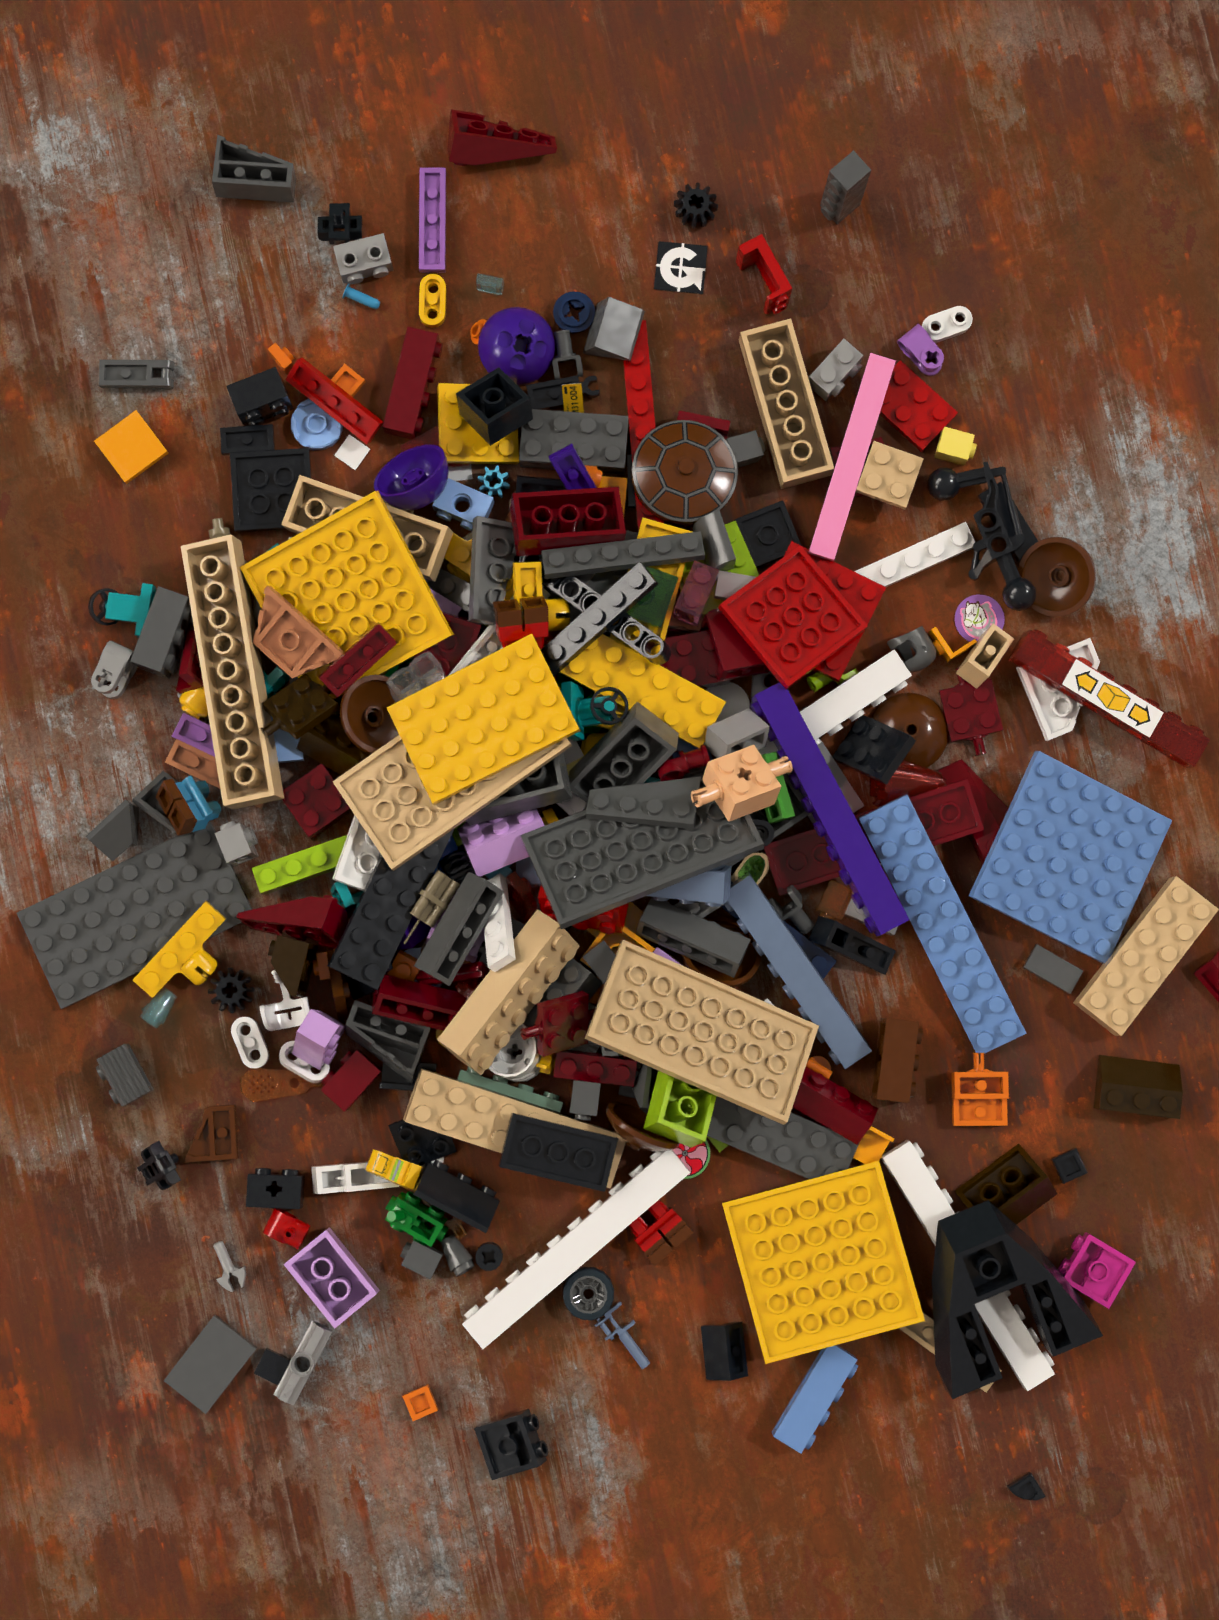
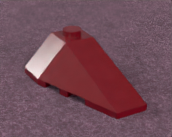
M451 109L447 151L449 162H453L456 165H481L553 154L557 151L555 136L528 128H521L519 131L514 130L508 126V122L500 120L498 124L484 121V115Z
M961 759L937 771L944 786L968 779L984 830L970 834L968 837L983 865L1008 811V807Z
M323 895L322 898L310 896L239 912L236 917L250 929L281 936L284 932L286 935L305 942L307 937L319 941V946L336 949L348 924L347 911L338 904L336 898L329 895Z

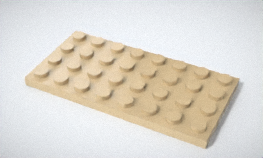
M400 735L332 782L391 870L394 871L563 753L572 744L566 738L436 805L432 804Z
M622 940L585 1039L785 1125L788 1122L819 1025Z

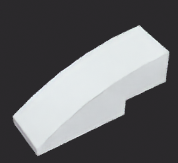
M368 1162L311 1166L313 1194L399 1187V1185L367 1172L365 1169Z

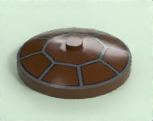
M677 420L656 427L643 438L633 458L631 476L635 493L649 512L669 523L692 525L707 514L718 510L721 512L728 504L736 487L738 469L734 452L721 434L713 428L696 421Z

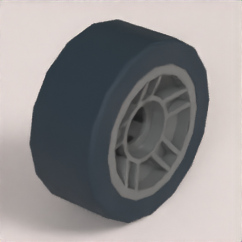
M583 1267L573 1272L567 1278L563 1289V1300L566 1308L573 1316L582 1320H595L609 1311L614 1301V1288L611 1279L603 1271L595 1267ZM585 1289H592L594 1296L586 1299L583 1292Z

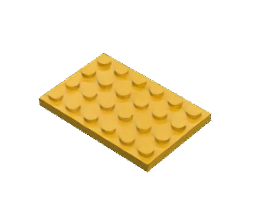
M533 634L387 707L393 723L434 805L581 731Z

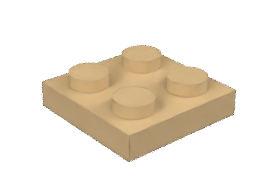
M873 441L855 492L905 510L924 458Z

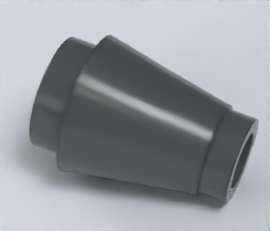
M454 1234L440 1242L450 1272H454L456 1277L475 1267L472 1261L474 1258Z

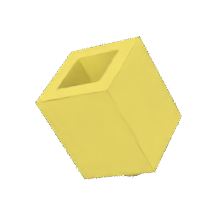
M944 427L940 433L934 458L965 465L968 458L973 459L977 447V444L973 443L975 435Z

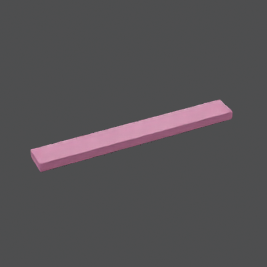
M870 353L808 554L830 561L835 559L896 362L895 360Z

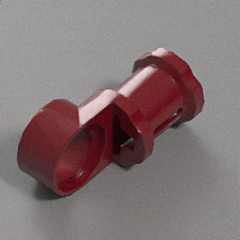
M705 744L700 745L699 749L685 753L684 751H678L679 757L665 761L657 769L660 781L682 779L685 774H689L690 770L706 767L710 759Z

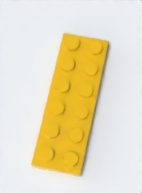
M604 634L559 672L594 692L604 687L619 689L628 700V711L636 702H639L677 731L679 739L698 749L705 742L707 727L716 722L726 701L668 669L653 664L639 653ZM604 691L599 694L601 696H613L615 692ZM618 695L615 700L616 703L625 708L623 699Z

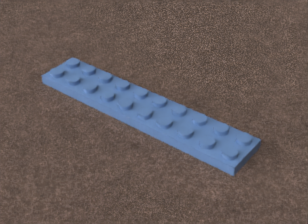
M908 794L859 817L975 1052L979 1053L980 1056V1053H987L1027 1034Z

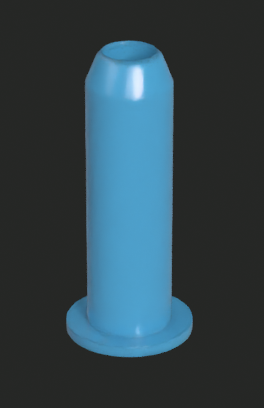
M350 284L346 286L343 299L347 297L372 309L379 308L380 301L349 287Z

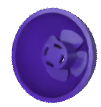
M523 307L505 308L492 315L484 324L478 341L479 356L488 373L499 367L518 386L527 385L541 378L550 368L555 355V338L549 324L535 311Z
M429 444L417 446L400 453L391 459L377 474L374 481L375 491H379L383 501L402 510H417L434 502L442 494L449 475L448 461L443 449L437 445Z

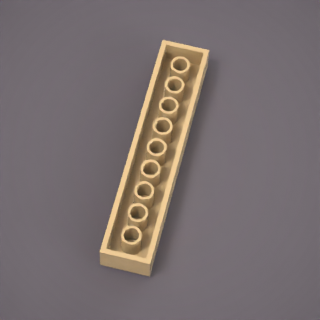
M230 534L182 545L181 552L223 806L234 810L284 799L274 733L267 738L261 731L262 727L271 722V716L264 710L262 704L268 698L260 650L253 644L256 626L249 584L240 569L245 564L242 542Z

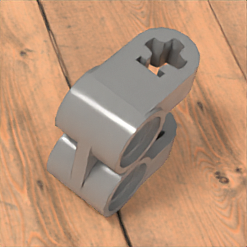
M109 641L102 651L99 663L91 678L94 689L110 699L121 697L138 668L130 662L134 651L116 642Z

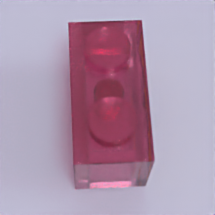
M694 560L675 605L674 618L698 627L717 582L718 569Z

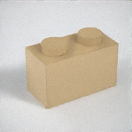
M993 623L980 636L956 671V674L977 689L990 676L1014 638Z

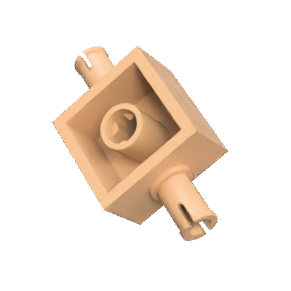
M755 745L708 761L702 778V782L706 787L691 792L692 802L698 801L695 803V806L698 808L715 801L728 822L775 804L781 789V784L776 777L791 773L793 769L792 763L788 761L789 758L787 756L766 763Z

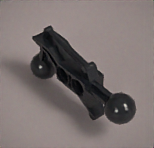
M983 462L984 467L960 473H956L950 468L934 470L928 478L927 488L929 493L940 501L954 498L960 488L983 483L988 484L989 493L984 507L973 515L982 540L973 544L974 558L972 559L969 578L973 581L978 580L983 570L997 561L1006 582L1002 593L1005 604L1016 611L1026 610L1031 607L1036 599L1035 586L1028 579L1021 578L1012 557L1025 543V537L1022 534L1015 502L1012 500L1006 468L990 469L988 462ZM1001 476L1007 498L1006 504L1014 531V536L1012 537L1008 536L998 512L999 488L994 478ZM985 516L995 517L996 524L991 528H985L981 524ZM995 540L1005 541L1007 544L1005 550L995 552L991 548ZM987 549L982 559L980 560V551Z

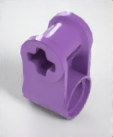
M917 324L897 340V344L902 352L913 361L924 375L934 376L938 374L942 367L944 354L921 325ZM927 358H928L929 360H932V359L935 358V359H936L935 364H934L933 362H930L929 364L926 363Z

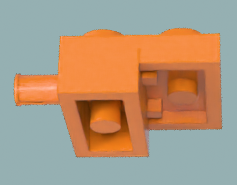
M973 1053L974 1069L966 1072H951L953 1126H1008V1072L984 1069L985 1053H980V1056L979 1053Z

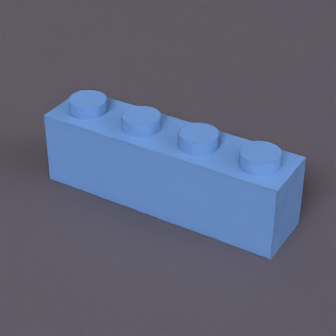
M838 1345L821 1349L772 1430L773 1437L801 1454L804 1448L809 1450L816 1438V1435L813 1433L818 1425L823 1426L830 1415V1412L827 1410L833 1401L837 1403L844 1392L842 1385L846 1378L851 1379L858 1368V1365L855 1363L858 1359Z

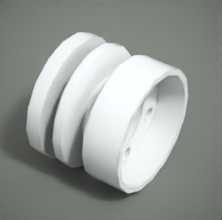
M524 1024L518 1026L510 1037L509 1043L499 1051L489 1067L494 1074L514 1082L528 1081L537 1076L540 1068L536 1067V1064L541 1060V1055L537 1053L536 1037L526 1040L522 1039L520 1035L522 1032L520 1030L527 1028ZM522 1050L521 1055L513 1056L514 1051Z

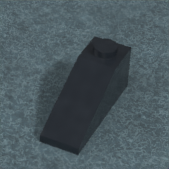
M818 916L808 939L823 948L886 975L896 950L835 920Z

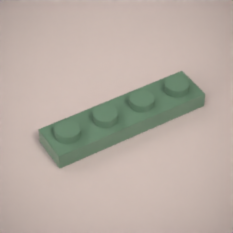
M470 1067L467 1068V1071L460 1070L457 1079L557 1113L561 1112L563 1102L558 1101L560 1096L544 1091L542 1096L533 1093L534 1088L519 1083L518 1087L507 1084L508 1079L493 1075V1078L489 1079L479 1075Z

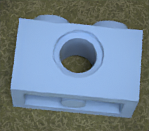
M448 478L442 494L434 501L432 506L434 511L437 512L436 516L449 522L451 519L461 522V527L472 531L473 519L476 516L488 518L495 502L493 497ZM466 501L470 504V507L465 512H459L455 509L457 503Z

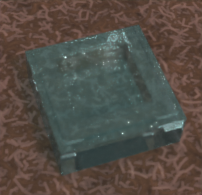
M478 273L476 287L478 291L502 295L504 280L503 278Z

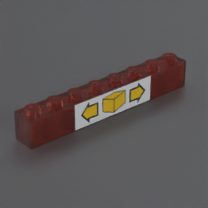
M1034 629L1033 631L1028 630L1021 635L1008 658L1010 662L1184 768L1196 766L1210 741L1209 738L1203 735V730L1194 725L1187 726L1181 722L1182 718L1173 712H1164L1159 708L1160 705L1150 698L1143 699L1138 696L1137 690L1126 684L1122 686L1115 682V677L1103 670L1099 672L1092 668L1093 664L1083 657L1076 658L1069 654L1070 650L1066 646L1059 643H1051L1043 632Z

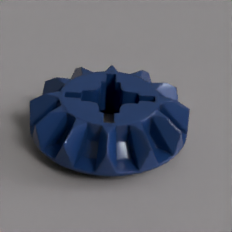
M581 292L563 294L554 305L553 315L555 323L562 330H570L572 334L584 332L594 320L595 308L593 302ZM569 304H571V306L574 307L575 310H581V312L578 313L579 321H577V319H575L573 316L567 317V315L570 313Z

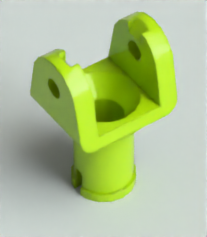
M854 669L842 675L839 682L816 672L807 677V682L810 688L816 692L832 681L841 685L859 672L857 669Z

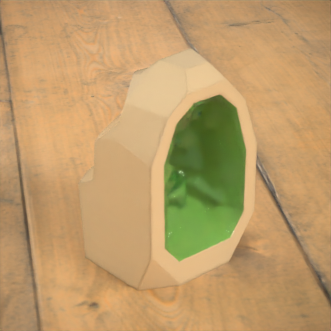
M752 853L745 857L731 876V881L735 882L749 872L757 885H759L769 870L768 856L764 853Z

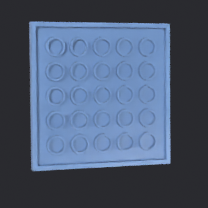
M1035 751L970 891L969 897L1105 964L1115 949L1172 820L1040 751Z

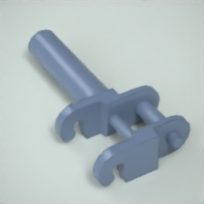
M619 1301L615 1306L610 1307L609 1311L604 1314L605 1317L602 1319L597 1318V1323L594 1326H600L607 1335L605 1341L608 1339L612 1341L614 1339L613 1336L617 1333L629 1353L641 1369H644L650 1364V1361L627 1332L636 1322L632 1320L628 1325L626 1324L621 1327L612 1317L611 1313L622 1305ZM607 1319H609L616 1328L612 1332L604 1323Z

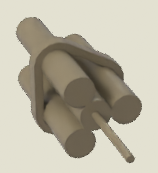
M436 871L425 890L422 889L419 894L421 896L410 912L418 920L403 944H406L420 921L434 928L459 889V883L441 871Z

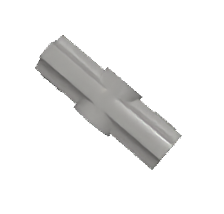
M312 1320L273 1395L285 1403L295 1405L333 1333L332 1330ZM299 1356H305L309 1359L310 1367L308 1369L298 1367L297 1358Z

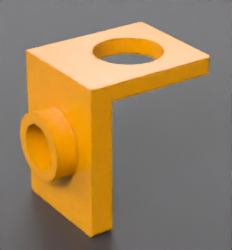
M936 627L928 632L933 640L937 655H943L947 663L977 643L976 639L953 653Z
M871 1126L860 1141L853 1158L864 1164L880 1161L889 1142H893L894 1138Z

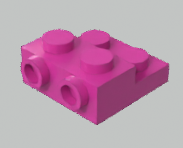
M1085 1232L1083 1236L1078 1235L1071 1246V1249L1074 1250L1070 1259L1064 1258L1058 1270L1073 1288L1109 1309L1136 1262Z

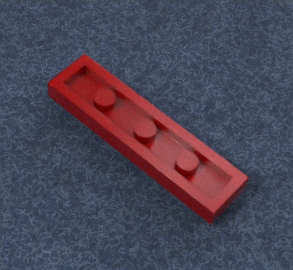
M303 357L297 359L285 379L365 444L371 443L383 424L381 419Z

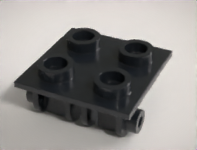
M404 1120L395 1121L393 1124L388 1125L401 1158L410 1163L421 1166L426 1164L427 1160L431 1162L457 1152L450 1136L407 1123Z

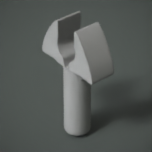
M216 1242L213 1247L224 1270L222 1277L216 1280L226 1290L233 1292L234 1288L229 1280L231 1277L230 1273H232V1275L238 1278L241 1288L244 1287L246 1267L244 1266L240 1269L235 1267L224 1242Z

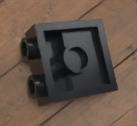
M529 1409L506 1415L501 1419L484 1423L474 1428L492 1480L539 1467L547 1461V1444L544 1440L540 1441L537 1433L539 1429L538 1418L535 1414L531 1415Z

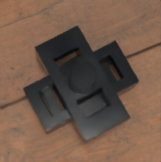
M350 203L329 204V216L318 217L317 233L319 240L329 241V244L332 245L334 241L345 240V243L350 240L362 239V215L351 216ZM334 228H345V231H334Z
M160 1141L153 1143L141 1152L145 1163L137 1168L145 1177L147 1186L156 1182L161 1190H166L181 1181L175 1170L177 1168L175 1164L179 1162L177 1154L172 1153L169 1155L168 1151L162 1147Z

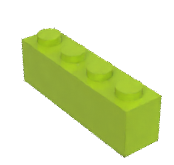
M347 835L253 867L252 871L259 892L266 895L334 871Z

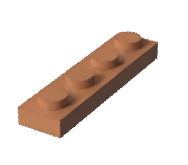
M176 739L165 763L220 789L215 757ZM264 803L254 806L262 809Z

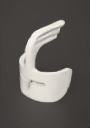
M273 970L271 973L275 983L280 984L283 1000L279 1003L259 1006L264 1027L269 1031L300 1026L310 1011L308 997L291 999L277 972ZM302 1007L301 1010L291 1012V1020L289 1019L288 1012L275 1014L276 1011Z

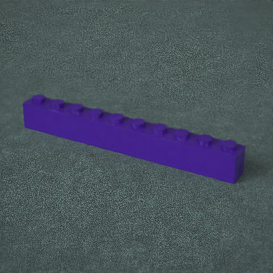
M779 682L755 694L751 699L753 702L751 709L769 725L768 741L775 743L778 749L776 751L778 759L787 756L789 758L788 761H791L793 769L790 775H788L789 781L795 790L799 789L803 796L801 799L802 806L808 814L812 813L816 821L813 823L819 837L824 836L828 844L826 850L831 860H836L841 870L838 871L840 878L845 885H850L854 893L851 895V898L858 909L862 908L866 916L864 923L869 932H874L877 937L909 921L910 919L788 689L786 690Z

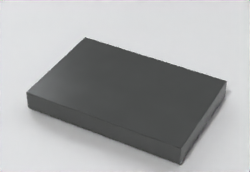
M214 1315L164 1379V1382L207 1414L257 1347L217 1315Z

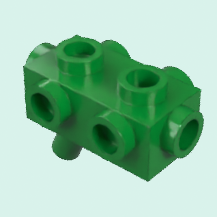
M410 1191L406 1194L401 1192L398 1197L393 1195L385 1208L389 1211L385 1220L390 1223L393 1229L399 1232L405 1231L413 1236V1240L432 1247L436 1240L440 1242L443 1240L449 1229L445 1226L448 1218L444 1217L445 1212L434 1205L427 1207L420 1202L421 1198L415 1196ZM426 1220H427L428 1222L434 1224L435 1226H434V1227L428 1226L427 1223H426Z

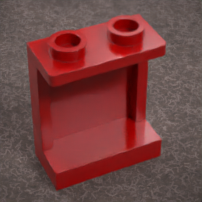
M760 234L738 247L736 263L741 271L755 264L771 292L766 297L763 311L766 315L772 312L775 315L787 308L792 287L765 238Z

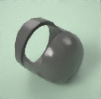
M923 626L887 642L890 650L896 649L899 651L909 672L923 670L936 658V648ZM911 648L915 651V656L912 655Z

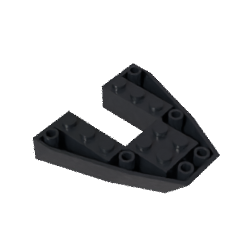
M989 1200L938 1221L932 1275L935 1365L944 1388L952 1399L1003 1378L975 1304L1021 1285L1043 1345L1053 1357L1103 1336L1085 1301L1031 1237Z

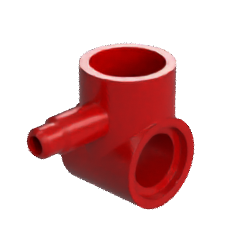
M274 1208L263 1233L278 1242L288 1244L299 1250L311 1225L299 1220L296 1216L285 1210Z

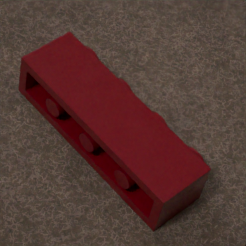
M407 326L382 426L384 433L412 440L416 439L417 433L421 434L424 425V418H421L423 408H428L430 393L427 392L429 383H434L437 368L433 367L435 358H440L443 343L440 342L438 333Z
M384 975L378 990H374L372 1014L444 1031L471 995Z
M805 1067L793 1104V1108L856 1145L859 1144L871 1127L878 1108L870 1102L859 1098L846 1088L835 1084L822 1074L808 1067Z

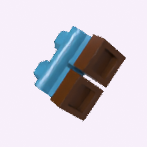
M192 775L177 783L173 779L163 780L156 795V799L165 814L168 815L167 818L178 836L205 829L208 822L218 818L221 812V806L218 801L207 802L205 799L210 793L206 781L195 782Z

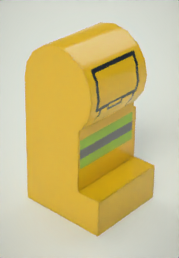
M373 1150L365 1170L403 1188L414 1190L422 1166Z

